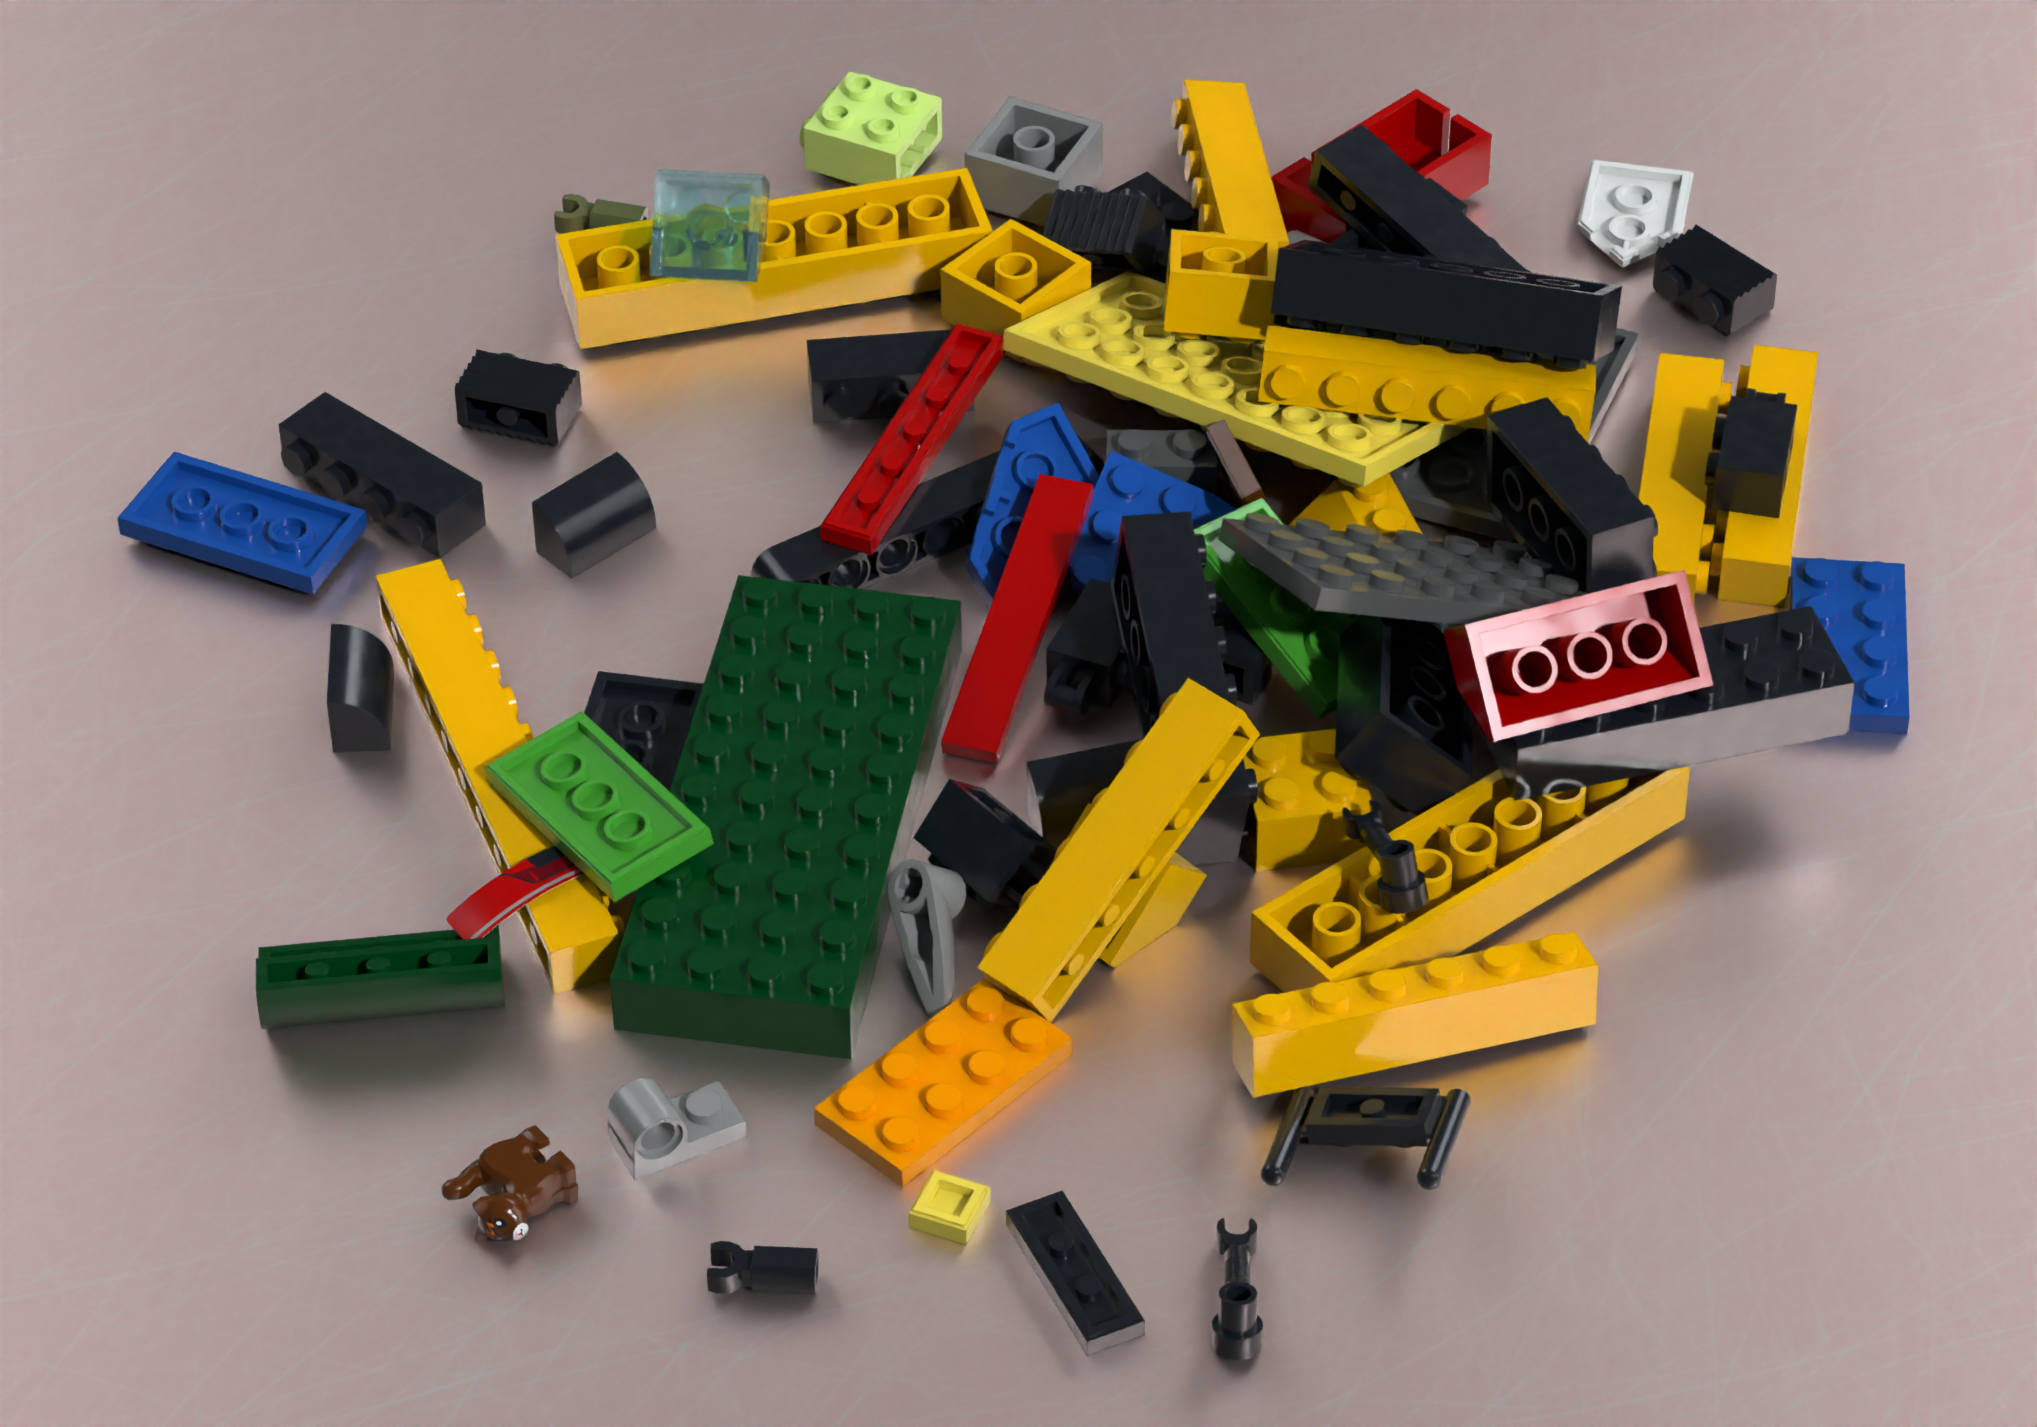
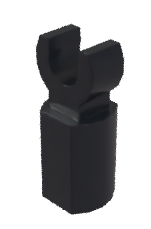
M730 1241L711 1243V1266H726L727 1268L707 1269L708 1291L716 1294H728L737 1291L741 1287H752L753 1292L812 1295L817 1293L819 1276L818 1248L754 1246V1250H743L738 1244Z

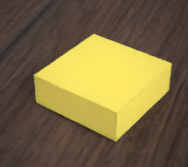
M933 1169L908 1212L909 1228L967 1245L991 1202V1188Z

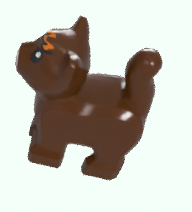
M536 1125L525 1129L515 1138L500 1141L487 1147L480 1154L479 1159L461 1171L458 1177L447 1180L442 1185L441 1193L447 1200L463 1199L479 1186L489 1195L478 1198L472 1205L478 1219V1227L474 1236L477 1242L489 1239L495 1241L520 1240L528 1232V1219L548 1211L556 1203L572 1204L578 1200L575 1165L561 1150L546 1161L538 1149L550 1145V1141Z

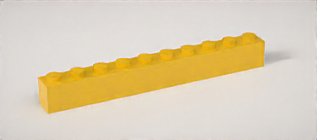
M441 559L376 575L380 618L498 874L500 875L523 860L555 846L487 780L485 766L534 738L527 722L519 724L517 721L518 708L511 687L509 685L501 687L499 683L501 682V674L494 651L492 649L484 651L482 647L484 645L483 634L476 614L467 615L465 612L467 604L460 580L458 578L450 580ZM585 874L549 890L516 911L554 995L610 979L626 930L619 914L610 916L608 896Z

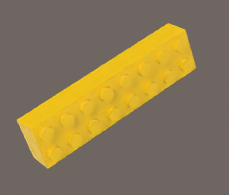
M961 168L556 234L555 236L560 288L579 349L939 290L941 289L940 269L985 238L993 230L968 168Z
M1686 766L1514 801L1498 769L1388 833L1392 840H1407L1413 843L1417 868L1424 873L1429 900L1425 906L1416 911L1403 914L1389 913L1381 908L1377 881L1382 876L1380 863L1366 845L1251 912L1250 963L1285 993L1314 987L1322 982L1347 980L1370 975L1379 970H1394L1427 963L1441 957L1451 958L1685 819L1690 768Z

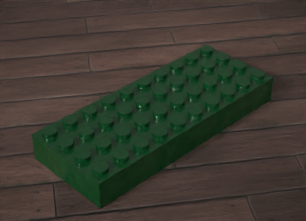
M738 575L669 791L710 828L714 844L638 889L610 977L614 1030L852 1059L892 911L888 897V882L895 867L906 860L962 653L961 601Z

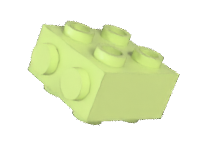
M849 71L840 84L827 93L824 103L812 117H808L802 125L799 141L800 145L804 147L805 169L858 185L912 177L942 139V99L938 96L920 92L914 88L903 87L875 79L869 75Z

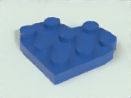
M1110 450L1094 488V496L1066 576L1069 575L1071 585L1079 596L1091 578L1111 584L1122 516L1190 511L1193 528L1197 529L1237 510V508H1233L1213 493Z

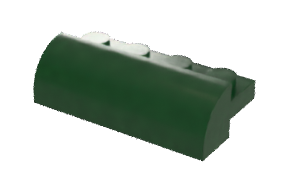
M499 925L483 938L462 939L453 929L258 947V958H256V998L261 1028L271 1029L505 1007Z

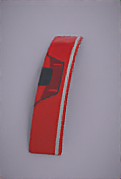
M556 846L550 847L523 860L485 884L452 911L446 920L462 939L483 938L502 921L532 900L584 873Z

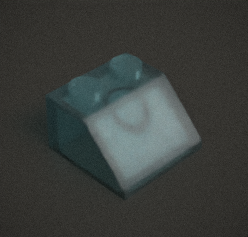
M656 169L650 276L757 282L767 237L770 182L763 174Z

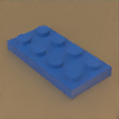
M178 452L171 454L117 518L120 535L312 595L368 527L366 510Z
M1792 557L1790 610L1812 606L1855 682L1848 731L1907 734L1910 715L1905 564Z

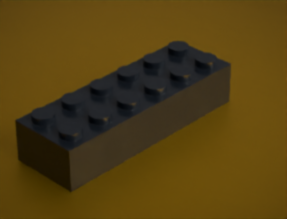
M1304 239L1279 248L1271 314L1287 316L1286 324L1294 327L1315 329L1319 328V323L1340 324L1339 332L1348 335L1372 336V331H1392V340L1401 343L1425 344V339L1438 338L1447 340L1446 348L1454 351L1478 352L1479 347L1492 346L1500 348L1499 356L1503 358L1529 361L1532 360L1533 355L1546 354L1554 356V365L1585 369L1587 363H1596L1597 359L1612 352L1614 349L1622 286Z
M1190 511L1122 516L1111 590L1142 740L1158 720L1163 703L1171 694L1178 692L1188 678L1235 706L1237 702L1235 677L1233 673H1225L1222 662L1225 661L1227 653L1225 631L1223 626L1214 625L1212 616L1216 612L1217 604L1215 585L1212 579H1204L1202 569L1206 566V543L1203 534H1195ZM1243 759L1175 851L1192 865L1236 862L1242 838L1250 836V813L1248 806L1249 804H1256L1258 788L1254 769H1245Z
M1812 606L1699 628L1713 686L1494 742L1489 741L1477 719L1476 723L1514 801L1848 734L1855 682Z

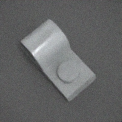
M643 1077L634 1079L621 1086L609 1101V1123H607L609 1141L634 1181L747 1138L746 1120L720 1081L669 1099L657 1081L652 1078Z

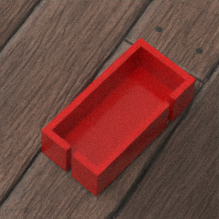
M1415 89L1338 136L1340 137L1363 124L1377 138L1387 143L1391 150L1412 169L1422 174L1426 180L1428 178L1433 179L1461 201L1489 184L1492 134L1459 114L1453 116L1450 120L1449 108L1418 89ZM1315 150L1311 153V161L1303 157L1273 175L1271 179L1286 232L1298 230L1326 243H1331L1353 227L1307 187L1316 154Z

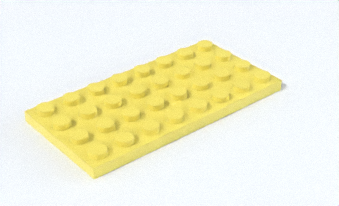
M1132 271L1124 272L1004 329L1003 350L1023 357V361L1029 365L1050 367L1067 374V378L1071 381L1092 383L1110 390L1111 394L1116 398L1136 400L1155 407L1156 412L1163 416L1181 417L1200 424V428L1205 432L1208 431V426L1224 419L1234 438L1244 441L1250 449L1261 452L1271 451L1291 459V462L1297 467L1321 470L1338 477L1339 482L1352 487L1367 486L1371 482L1398 469L1407 462L1470 428L1435 422H1421L1402 418L1258 402L1265 341L1259 340L1254 344H1239L1229 340L1228 337L1205 335L1200 339H1186L1177 336L1174 332L1164 331L1165 284Z

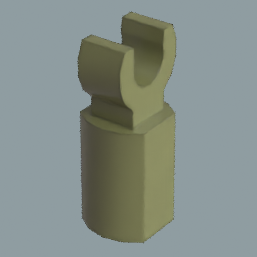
M574 194L564 195L562 198L563 212L555 211L554 213L555 231L560 234L649 219V211L645 206L596 199L595 203H590L584 197Z

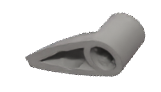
M909 859L896 866L890 875L888 897L908 968L923 1006L931 1019L951 1004L955 979V948L952 919L960 913L964 906L966 885L963 878L956 871Z

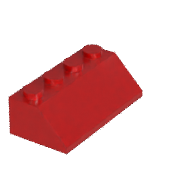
M1685 570L1443 630L1457 688L1490 742L1713 686Z

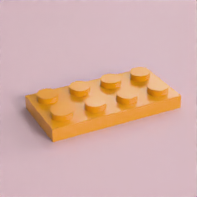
M983 978L814 1107V1125L903 1188L1072 1056L1073 1038L998 986Z

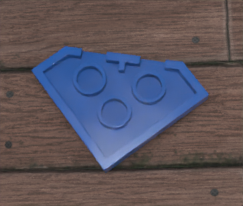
M1059 402L1012 421L1006 429L964 564L988 611L1039 474L1093 484V488H1095L1099 479L1094 465ZM1069 575L1065 576L1064 581L1070 579Z

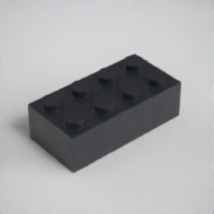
M1548 397L1487 415V506L1517 541L1527 548V552L1532 558L1552 564L1551 574L1565 576L1580 583L1578 589L1585 593H1592L1657 576V569L1653 560V538L1658 534V524L1653 510L1649 505H1643L1629 489L1624 477L1616 474L1602 459L1598 448L1593 444L1590 445L1582 437L1569 416L1563 415Z
M1359 615L1340 635L1335 759L1338 760L1343 770L1351 777L1358 780L1365 779L1381 790L1388 801L1397 809L1404 812L1411 811L1416 816L1453 796L1472 777V711L1457 688L1443 632L1425 621Z

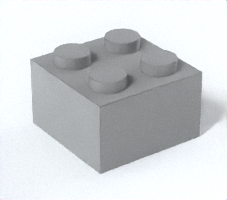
M1010 96L964 154L965 168H968L983 208L994 213H1001L1044 227L1055 191L1058 188L1063 191L1069 189L1074 192L1075 187L1078 185L1092 187L1103 173V123Z

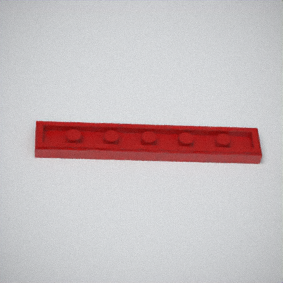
M956 323L820 525L822 541L869 555L873 554L1006 351L1003 350V336Z
M1039 474L941 740L942 753L998 764L1094 496L1093 484Z

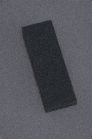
M1063 1190L1006 1210L1007 1228L1087 1356L1145 1335L1144 1318Z

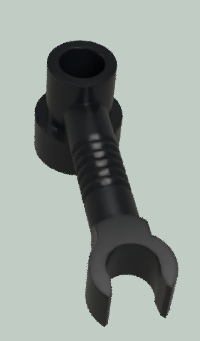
M1370 800L1371 812L1364 815H1353L1349 809L1344 807L1342 815L1346 835L1349 838L1358 839L1360 843H1365L1380 863L1382 876L1377 881L1381 908L1389 913L1403 914L1416 911L1425 906L1429 900L1424 873L1417 868L1413 843L1407 840L1391 839L1384 829L1381 807L1378 802Z
M1224 1218L1218 1221L1216 1227V1249L1219 1254L1224 1256L1225 1285L1219 1290L1218 1314L1212 1320L1211 1346L1217 1355L1229 1360L1250 1359L1259 1354L1263 1346V1321L1257 1315L1258 1293L1256 1288L1250 1285V1256L1257 1250L1258 1229L1257 1223L1252 1218L1249 1220V1230L1243 1234H1232L1226 1231Z

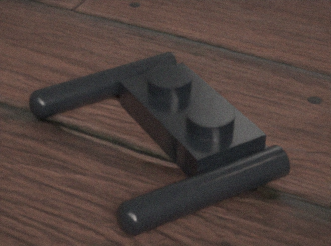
M1307 1086L1297 1088L1292 1094L1261 1169V1179L1270 1186L1280 1185L1286 1177L1301 1137H1308L1309 1144H1333L1342 1147L1353 1145L1396 1146L1399 1148L1427 1147L1416 1179L1423 1189L1434 1190L1441 1184L1469 1109L1471 1097L1466 1091L1461 1089H1452L1448 1092L1447 1096H1441L1439 1088L1320 1086L1318 1093H1315L1313 1089Z

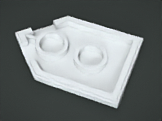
M1591 160L1577 229L1622 268L1656 253L1659 247L1663 248L1667 242L1671 243L1673 238L1678 239L1680 234H1683L1694 172Z

